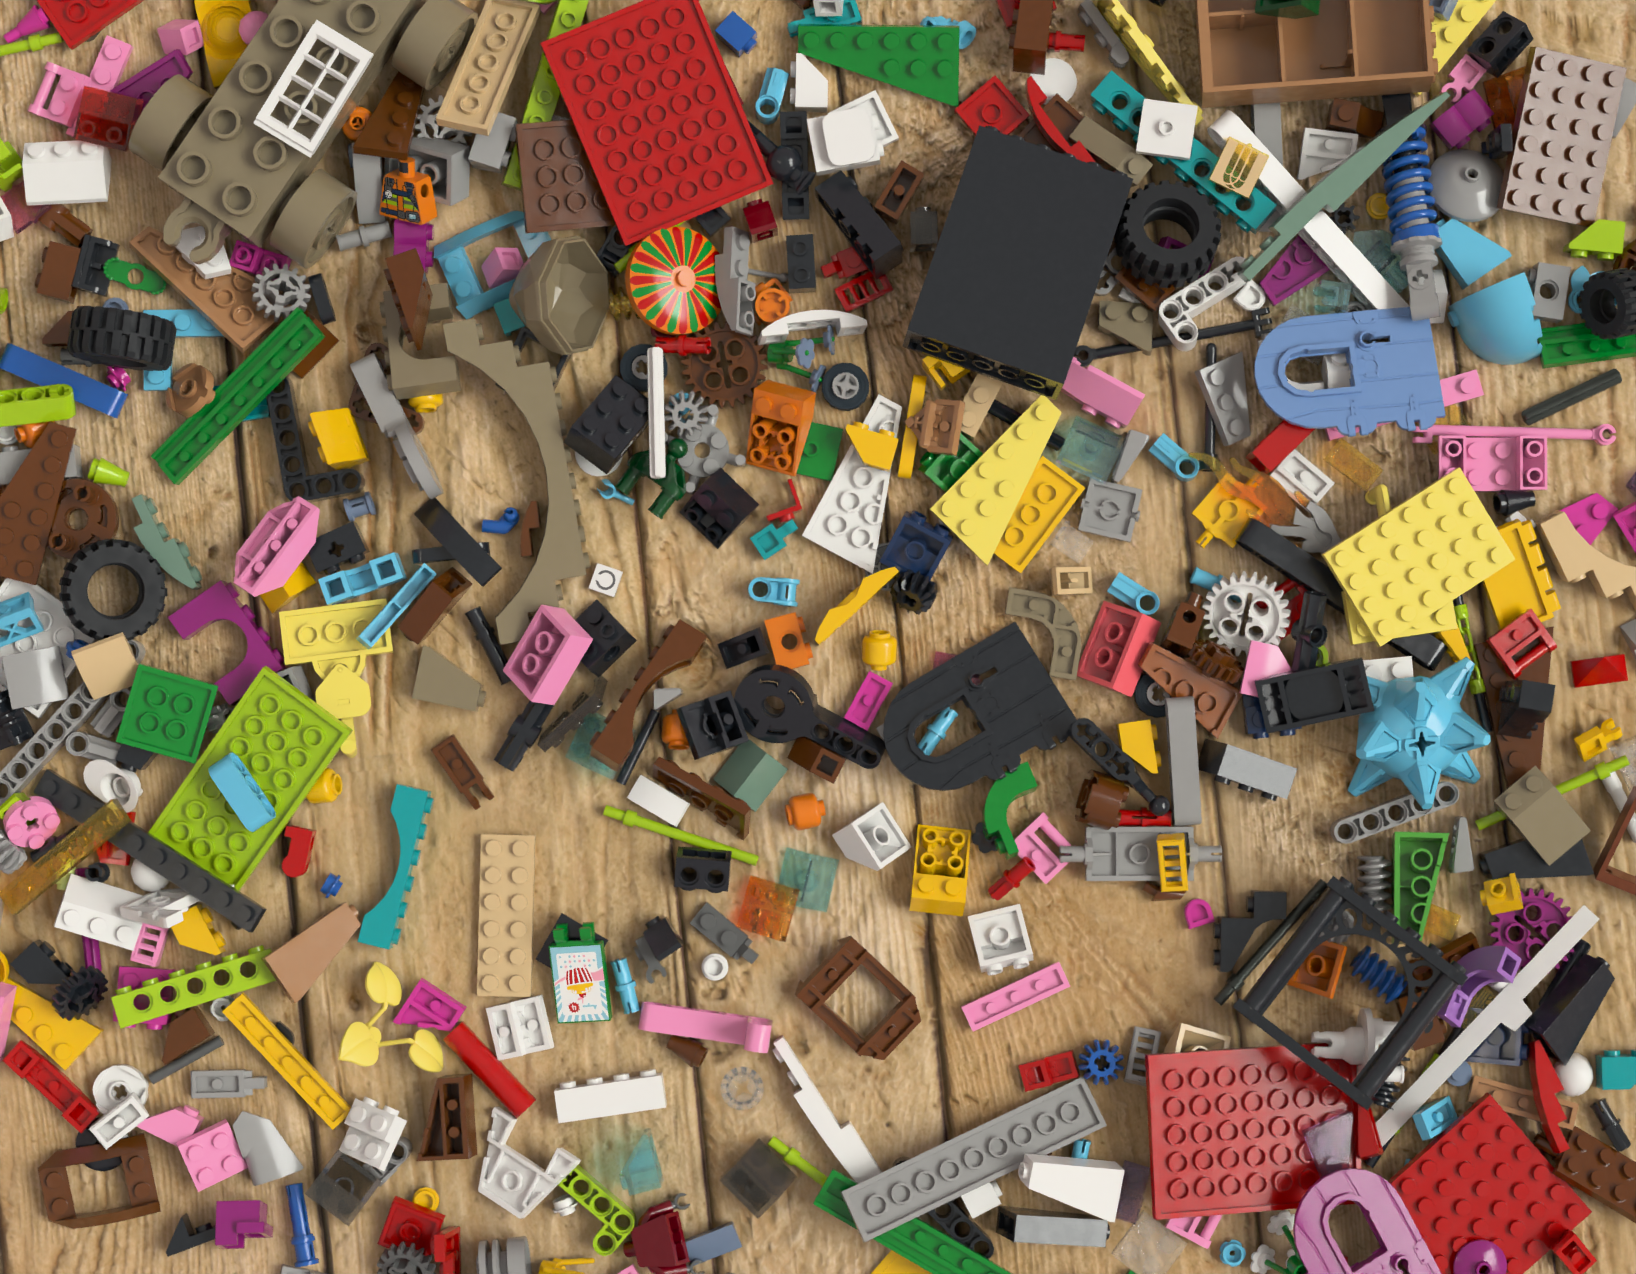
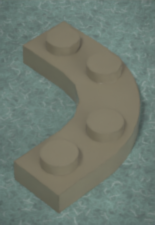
M1009 587L1005 614L1039 621L1049 630L1053 638V653L1049 676L1076 680L1081 653V637L1078 625L1070 612L1062 603L1049 595Z

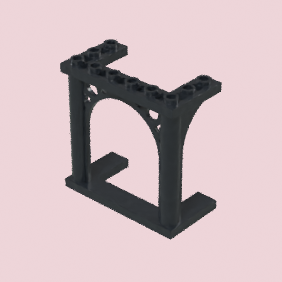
M1333 876L1326 884L1327 890L1244 999L1241 1000L1239 998L1233 1007L1368 1111L1374 1103L1372 1100L1374 1095L1455 989L1460 990L1468 977L1465 975L1466 969L1454 960L1449 963L1443 959L1442 955L1444 953L1435 945L1430 943L1427 947L1419 941L1421 935L1409 926L1406 929L1397 924L1399 919L1391 912L1385 910L1382 913L1374 906L1377 902L1365 893L1361 896L1355 893L1354 885L1342 876L1337 879ZM1345 909H1353L1357 915V923L1353 928H1347L1343 924L1342 914ZM1362 914L1366 916V921L1369 925L1373 923L1371 930H1366L1362 927ZM1335 916L1339 928L1336 931H1331L1328 927L1334 924L1331 920ZM1380 927L1386 931V932L1383 933L1382 935H1381ZM1351 934L1367 936L1387 946L1401 962L1408 981V1000L1401 1019L1352 1083L1348 1082L1262 1016L1308 955L1317 946L1331 938ZM1389 936L1393 937L1394 943L1388 944L1386 938ZM1399 942H1401V943L1404 944L1405 946H1403V947H1398ZM1407 953H1413L1411 957H1421L1424 960L1409 963L1405 956ZM1419 966H1427L1432 969L1433 975L1428 980L1419 981L1413 977L1412 972ZM1416 986L1429 987L1426 992L1422 990L1420 997L1414 992ZM1413 1002H1417L1415 1007L1412 1008Z

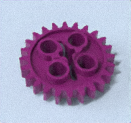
M1527 888L1525 896L1521 891L1524 909L1494 914L1497 917V921L1489 922V925L1495 927V931L1488 933V936L1496 937V941L1492 942L1490 946H1505L1519 956L1522 960L1518 970L1521 966L1523 969L1533 959L1529 955L1531 945L1537 943L1541 950L1545 944L1539 938L1530 936L1531 932L1515 920V915H1518L1528 926L1535 927V932L1548 942L1553 938L1548 937L1546 933L1548 925L1555 923L1558 932L1573 917L1566 915L1571 909L1569 906L1560 907L1563 903L1562 898H1557L1553 901V892H1548L1544 897L1543 889L1538 888L1534 895L1533 889ZM1534 905L1537 909V915L1534 919L1529 920L1526 917V910L1529 906ZM1512 926H1517L1520 931L1518 938L1515 940H1511L1508 936V931ZM1566 956L1561 959L1566 962L1568 961ZM1557 963L1554 966V968L1559 969V963Z

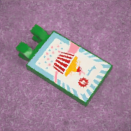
M583 922V927L579 928L581 940L569 941L568 923L557 924L556 929H553L555 943H550L549 955L558 1024L611 1021L612 1019L604 940H595L594 922Z

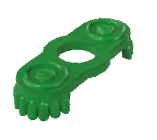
M118 257L111 258V260L108 259L104 264V274H106L105 276L109 280L123 283L130 289H141L152 295H158L166 289V281L156 272L146 269L141 264H131L120 260ZM132 269H139L143 272L144 278L140 284H132L128 280V273Z

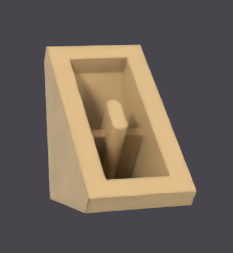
M1053 567L1049 569L1051 596L1093 593L1091 567Z

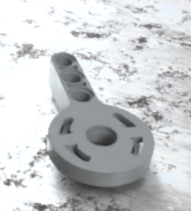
M373 352L351 363L352 372L381 432L385 434L386 438H393L398 455L403 461L402 463L413 484L417 482L420 491L424 490L430 499L443 494L441 483L421 442L411 427L399 400L396 399L394 391H389L387 376L376 354Z

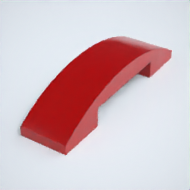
M1030 76L1025 83L1027 102L1033 119L1043 136L1059 153L1072 154L1078 160L1086 163L1095 162L1080 140L1073 146L1068 144L1041 108V105L1046 102L1047 96L1032 76Z
M20 1040L2 1060L22 1079L26 1078L63 1113L62 1116L80 1133H83L100 1114L90 1099L63 1072L23 1040Z

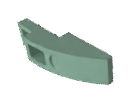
M142 494L132 498L134 506L143 522L133 528L145 549L176 580L191 589L198 590L202 588L199 582L202 580V576L196 566H191L188 559L191 554L184 541L180 542L176 538L167 540V537L170 536L168 529L163 522L159 523L155 515L158 509L153 499H148L147 496Z

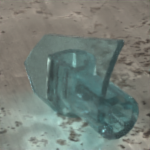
M1383 229L1354 232L1353 244L1399 294L1408 286L1407 271L1400 269L1401 255L1391 252L1390 246H1392L1391 239L1393 235Z

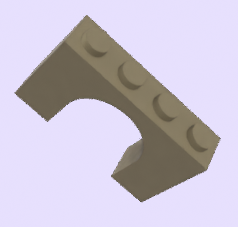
M448 284L430 285L433 296L427 322L453 318L452 299ZM391 290L383 291L384 302H380V312L382 318H386V326H382L384 342H388L389 350L384 351L386 366L391 368V374L387 375L389 391H394L397 400L461 391L459 366L455 355L432 359H416L404 352L403 342L406 334L402 327L399 313L391 294L392 292Z

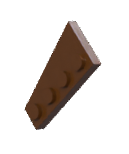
M661 757L657 758L653 764V778L680 797L689 796L690 801L697 809L702 812L703 810L712 812L717 817V823L724 828L729 824L738 831L736 836L744 841L749 834L751 807L745 801L729 796L722 788L716 785L711 786L695 773L686 772L672 760H665Z

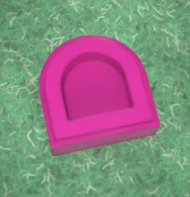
M1192 899L1184 907V916L1188 929L1215 921L1210 905L1202 899Z

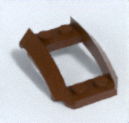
M852 936L837 940L840 944L804 982L799 981L795 995L859 1056H870L873 1059L885 1060L921 1022L915 1000L916 997ZM861 964L900 1000L864 1039L825 1003Z
M144 1133L124 1139L121 1138L107 1150L101 1143L69 1149H58L47 1161L45 1160L38 1167L48 1220L50 1222L77 1229L125 1221L161 1212ZM121 1156L131 1204L97 1212L76 1214L66 1166Z

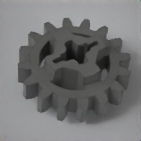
M401 1242L399 1247L393 1243L389 1250L384 1249L377 1263L379 1267L377 1274H436L434 1272L436 1264L430 1263L431 1255H423L424 1248L416 1250L414 1243L410 1247H406L404 1242Z

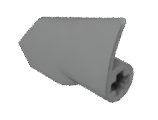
M245 1111L240 1113L232 1126L254 1186L282 1178L303 1169V1165L270 1119Z

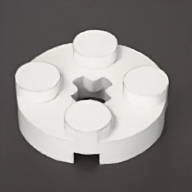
M117 1064L102 1071L97 1076L92 1090L96 1106L101 1113L106 1114L127 1097L121 1096L120 1099L117 1098V1092L114 1090L115 1086L120 1087L124 1085L127 1096L135 1092L142 1104L145 1105L148 1098L149 1083L138 1069L126 1064Z

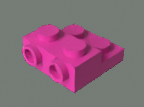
M119 966L117 989L130 985L132 990L143 987V981L158 977L159 982L170 979L168 974L175 972V969ZM165 986L162 988L160 996L163 1001L170 1002L173 1000L174 987ZM145 994L137 995L133 1001L135 1008L139 1010L146 1009L150 1004L149 997ZM114 1009L113 1021L118 1022L116 1012ZM172 1013L141 1023L146 1024V1029L162 1030L163 1025L171 1023ZM136 1024L125 1028H136Z

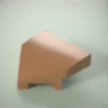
M928 399L923 409L914 417L910 416L904 422L908 428L912 429L920 441V446L927 449L928 452L957 456L965 402L945 399L932 401Z

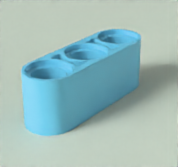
M230 752L208 768L212 780L249 831L255 832L276 817L273 806L235 753Z

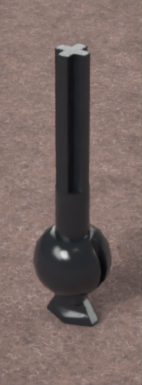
M748 120L760 152L767 158L766 166L771 177L784 182L792 180L798 194L805 191L811 185L816 173L802 169L803 159L798 150L789 145L777 146Z

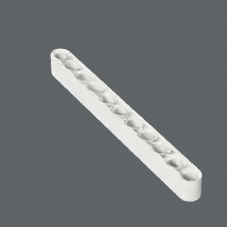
M1226 110L1207 129L1209 136L1222 151L1229 138L1239 142L1231 157V161L1236 164L1244 145L1247 146L1237 164L1240 170H1242L1249 156L1250 148L1254 149L1242 172L1246 177L1258 156V152L1268 156L1254 186L1277 205L1276 210L1280 215L1306 192L1232 111ZM1322 209L1298 232V235L1366 310L1410 307Z

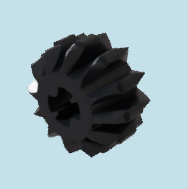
M908 569L906 572H901L897 575L890 591L893 595L892 601L899 603V608H905L908 614L911 611L918 615L921 612H927L937 597L936 583L929 581V575L923 576L920 571L914 573L911 569Z

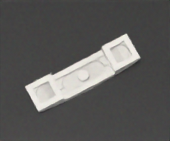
M835 310L803 311L783 317L768 325L761 331L758 344L782 343L786 341L789 331L827 328V325L836 328L837 337L863 334L867 327V320L851 313Z

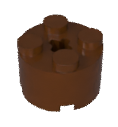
M1091 769L1088 774L1092 775L1090 780L1084 779L1079 791L1076 808L1081 810L1080 816L1075 814V820L1104 830H1109L1111 827L1117 828L1121 820L1119 809L1121 803L1127 800L1129 787L1124 786L1123 782L1117 780L1112 775Z

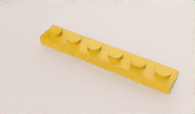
M244 992L222 1011L332 1130L347 1117L351 1106Z

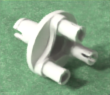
M1361 1008L1356 1027H1349L1343 1032H1312L1311 1042L1327 1043L1328 1047L1315 1046L1314 1049H1311V1053L1317 1058L1343 1059L1349 1064L1357 1065L1358 1076L1377 1051L1378 1046L1384 1042L1398 1022L1373 1018L1370 1008ZM1397 1066L1385 1082L1403 1083L1404 1066Z

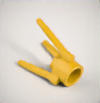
M554 1258L553 1261L543 1260L539 1267V1274H585L583 1272L566 1270V1267L563 1265L594 1263L595 1260L594 1258Z

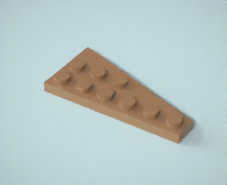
M150 226L129 242V248L242 353L284 319L279 317V320L274 322V315L270 314L269 317L265 318L264 309L256 310L258 302L252 301V295L255 292L251 291L253 283H256L255 279L239 269L231 266V274L204 279L196 271L195 266L189 264L182 257V253L176 247H171L164 242L162 232Z

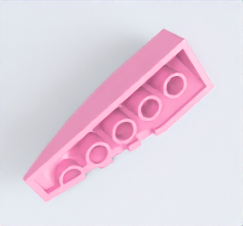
M1073 357L1061 392L1083 405L1081 409L1092 416H1096L1098 413L1106 418L1105 423L1116 429H1119L1120 426L1126 428L1145 394L1091 365L1085 368L1081 367V363L1077 361V358Z

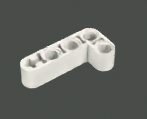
M1231 258L1161 303L1158 312L1159 325L1178 350L1189 351L1196 345L1198 328L1192 318L1242 288L1247 283L1237 275L1242 270L1240 264L1245 258ZM1217 282L1222 288L1220 290H1212L1208 285ZM1190 296L1197 297L1200 302L1198 304L1193 305L1189 304L1186 301V299ZM1172 310L1177 316L1169 319L1163 313ZM1181 332H1188L1192 335V338L1183 340L1178 335Z

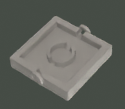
M1089 478L1085 498H1082L1080 506L1082 512L1077 531L1130 543L1135 522H1138L1140 516L1138 507L1142 490Z

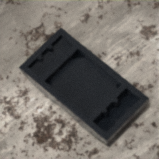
M1362 657L1330 662L1303 670L1288 671L1255 680L1267 734L1374 711Z

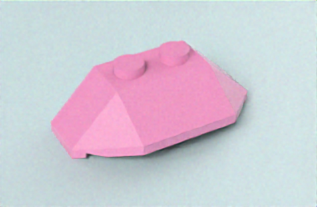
M297 496L292 501L269 510L236 553L233 583L254 597L284 586L316 542L320 509Z

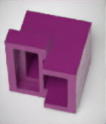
M260 1200L216 1201V1246L222 1249H245V1238H273V1226L267 1224V1204Z

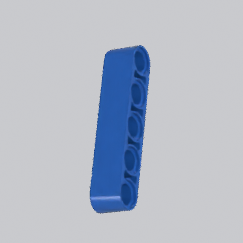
M7 343L0 359V369L40 386L69 385L73 388L75 401L117 419L128 394L10 343Z

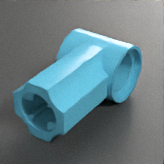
M767 68L755 107L756 117L759 122L769 125L777 121L789 73L778 68ZM763 105H771L775 110L772 114L767 115L762 113L760 109Z
M1164 433L1148 450V452L1171 470L1180 481L1188 482L1193 480L1199 471L1198 460L1185 452ZM1182 462H1189L1193 465L1194 472L1185 475L1181 473L1179 465Z
M1120 572L1107 590L1109 594L1137 612L1147 616L1153 615L1160 605V600L1154 592L1147 590ZM1144 596H1149L1154 600V608L1150 611H1145L1140 607V599Z

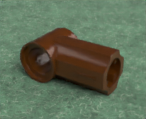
M62 204L45 205L36 216V219L53 232L57 231L78 248L83 245L85 234L91 236L93 230L79 218L73 216L70 213L71 211Z

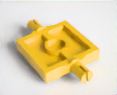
M1254 472L1251 478L1243 484L1236 481L1228 473H1225L1191 513L1192 516L1202 523L1205 529L1195 541L1198 545L1203 541L1200 545L1201 548L1204 549L1211 539L1215 537L1222 540L1232 549L1237 544L1235 540L1249 518L1257 520L1267 507L1257 499L1253 492L1260 482L1263 481L1262 477H1258L1259 475Z

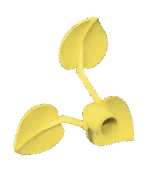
M373 962L366 974L365 987L370 998L376 1003H382V1006L367 1023L354 1022L347 1027L340 1044L338 1060L368 1067L376 1063L379 1055L378 1048L408 1043L411 1045L408 1051L409 1057L416 1066L432 1073L442 1071L443 1053L437 1037L428 1030L421 1029L416 1031L413 1039L404 1038L380 1041L381 1032L378 1028L372 1027V1025L384 1013L388 1004L396 1006L400 1003L402 989L397 976L390 968L380 962Z

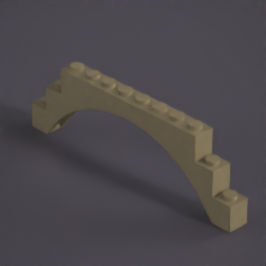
M475 319L443 324L447 351L481 369L506 391L525 416L538 442L546 471L548 495L546 524L535 563L517 593L495 616L500 645L519 642L534 618L533 616L528 617V612L538 611L541 605L559 607L558 601L563 600L561 584L555 585V580L587 575L586 569L590 568L588 552L583 553L581 542H586L584 527L578 526L576 517L581 515L578 499L573 500L572 489H576L574 473L568 472L567 463L572 462L569 446L564 447L562 436L567 435L565 420H559L558 409H562L560 393L554 392L553 383L558 382L555 366L550 367L549 362L517 367L516 362L521 361L518 345L513 346L512 340L480 345L479 340H484L482 324H476Z

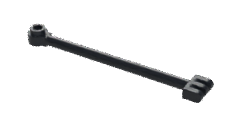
M1270 309L1252 310L1250 312L1251 320L1198 329L1197 340L1254 330L1255 338L1262 337L1261 334L1270 333L1273 330L1262 329V326L1272 324L1271 318L1262 320L1260 318V315L1269 314ZM1181 332L1178 335L1183 340L1192 338V335L1188 332ZM1167 335L1152 338V349L1173 345ZM1123 343L1096 349L1081 345L1076 348L1074 356H1078L1079 352L1085 351L1088 354V359L1083 361L1078 357L1077 361L1081 363V367H1086L1093 360L1143 350L1130 343L1128 345Z

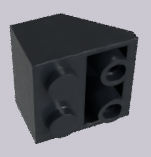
M720 468L700 486L681 509L680 513L718 549L748 519L759 504Z

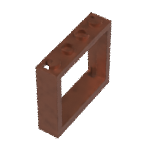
M1633 786L1593 868L1596 880L1636 895V876L1608 865L1636 810V786Z

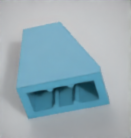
M1452 218L1445 222L1442 219L1436 223L1439 226L1442 245L1435 251L1462 289L1512 256L1508 250L1458 220Z

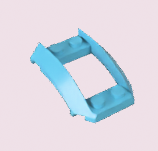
M511 211L434 246V258L438 259L458 304L456 308L466 320L494 307L493 304L509 298L515 279L484 292L464 247L498 231L514 226L529 259L543 242L551 240L548 232L526 234L524 213L522 211Z

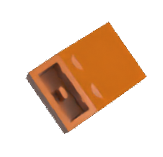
M766 380L754 388L746 464L796 476L813 419L816 392L771 380Z

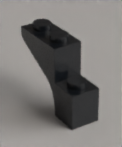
M1251 890V896L1246 897V912H1250V917L1218 916V922L1213 924V937L1218 939V947L1213 949V966H1217L1219 972H1229L1232 970L1258 926L1270 920L1286 919L1287 892Z

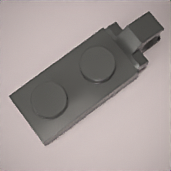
M708 902L690 922L692 926L730 957L738 960L742 956L751 964L758 958L759 954L749 947L753 941L748 938V935Z

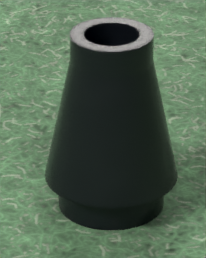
M1500 490L1499 493L1493 495L1494 510L1496 514H1502L1503 516L1533 507L1536 502L1533 491Z

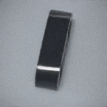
M322 273L308 276L322 324L335 322L336 316Z

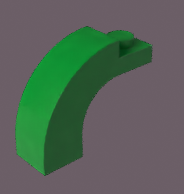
M1028 761L1020 764L1017 771L1012 774L1007 770L1005 778L995 781L983 807L982 826L985 837L988 839L997 836V839L994 840L996 848L1000 855H1005L1006 860L1017 856L1019 852L1007 823V809L1014 800L1035 792L1038 787Z

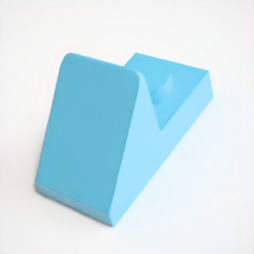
M1449 1096L1422 1105L1412 1115L1422 1141L1438 1135L1458 1118Z

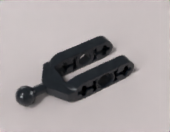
M1078 718L1070 725L1071 733L1069 737L1107 774L1112 775L1140 794L1149 803V810L1153 815L1164 816L1167 814L1170 808L1169 800L1163 795H1155L1140 778L1134 762L1097 725L1087 718ZM1077 725H1086L1084 731L1089 736H1095L1096 734L1097 737L1089 740L1085 735L1078 736L1079 729ZM1102 741L1107 747V752L1100 757L1095 752V746ZM1112 758L1117 763H1125L1123 766L1125 772L1116 773L1118 767L1113 762H1107V764L1105 762Z

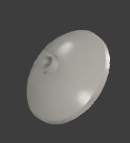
M1457 149L1446 152L1432 164L1430 168L1432 175L1427 179V182L1432 183L1434 188L1428 194L1435 198L1434 205L1442 213L1455 220L1478 222L1488 219L1499 210L1497 204L1504 173L1494 160L1489 159L1487 155L1474 150Z

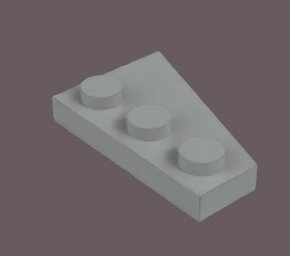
M1243 352L1233 354L1195 371L1223 445L1228 446L1251 436Z

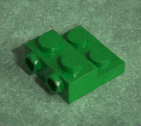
M960 433L957 456L926 452L920 459L922 465L918 470L937 487L946 492L983 453Z

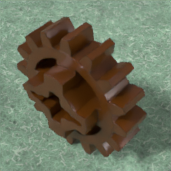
M1201 638L1195 639L1192 650L1188 654L1191 656L1190 659L1195 661V664L1200 667L1202 673L1209 678L1212 677L1224 683H1227V681L1231 684L1237 683L1244 673V668L1241 666L1242 663L1237 661V658L1232 655L1230 649L1213 641H1204Z

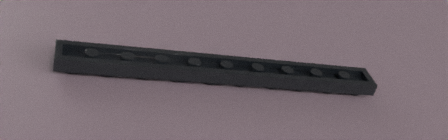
M47 769L35 788V794L48 799L52 805L246 931L254 932L267 910L53 770Z

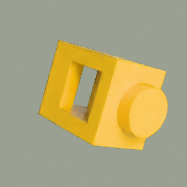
M1515 873L1509 874V877L1483 882L1484 890H1480L1482 905L1488 906L1491 915L1524 909L1520 886Z

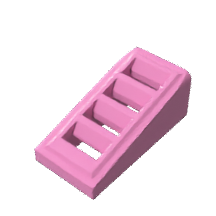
M142 923L130 960L153 967L159 966L170 928H161ZM152 928L161 931L160 936L148 933L147 929ZM146 938L157 941V945L146 944L144 940ZM142 949L154 952L153 957L141 954Z

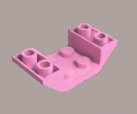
M1438 436V479L1455 468L1460 467L1475 492L1547 490V436H1518L1516 438Z

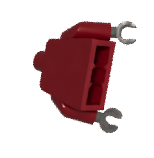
M679 1193L674 1201L666 1200L649 1207L638 1220V1226L631 1231L632 1240L623 1244V1251L626 1257L636 1256L639 1267H648L649 1271L653 1274L705 1273V1271L695 1272L693 1270V1266L696 1263H704L701 1259H694L690 1265H686L690 1260L679 1212L673 1211L676 1208L679 1210L689 1208L690 1204L679 1206L677 1203L680 1197H684L687 1194Z

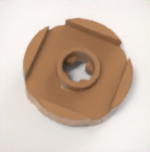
M189 363L175 373L172 378L175 380L172 389L168 387L166 392V401L169 408L185 418H189L201 410L205 404H210L215 397V391L213 390L214 378L210 370L201 365Z

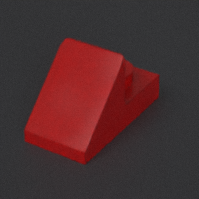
M1569 1229L1549 1247L1572 1274H1584L1597 1261L1577 1235Z

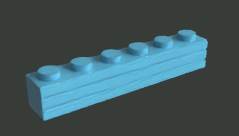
M424 563L356 639L369 650L437 573Z

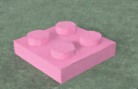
M226 1119L176 1142L198 1192L248 1168Z

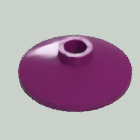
M1488 1240L1468 1242L1457 1252L1453 1263L1454 1274H1506L1507 1261L1503 1251L1496 1244ZM1486 1265L1487 1270L1484 1273H1479L1480 1267Z

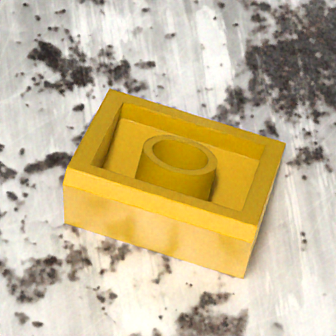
M301 562L284 586L263 593L260 597L273 614L317 584L304 563Z

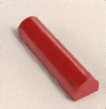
M464 1021L443 1039L449 1048L516 1119L537 1100L510 1070L497 1059L495 1054Z

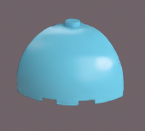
M1525 272L1473 293L1448 307L1450 312L1447 313L1452 327L1457 328L1460 337L1467 347L1486 361L1500 365H1515L1537 358L1542 352L1541 343H1537V339L1542 337L1540 319L1534 320L1532 311L1536 303Z

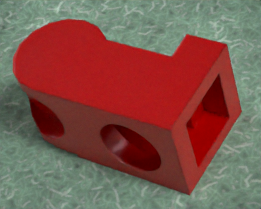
M293 825L286 826L284 836L290 837L291 842L288 856L282 862V870L287 876L299 877L307 872L317 830Z

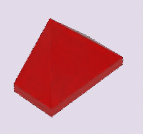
M1625 654L1570 661L1574 688L1628 681Z

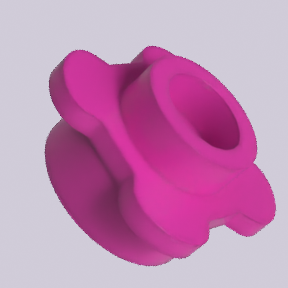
M108 366V375L106 376L108 382L115 389L120 388L125 392V386L131 382L130 377L123 368Z

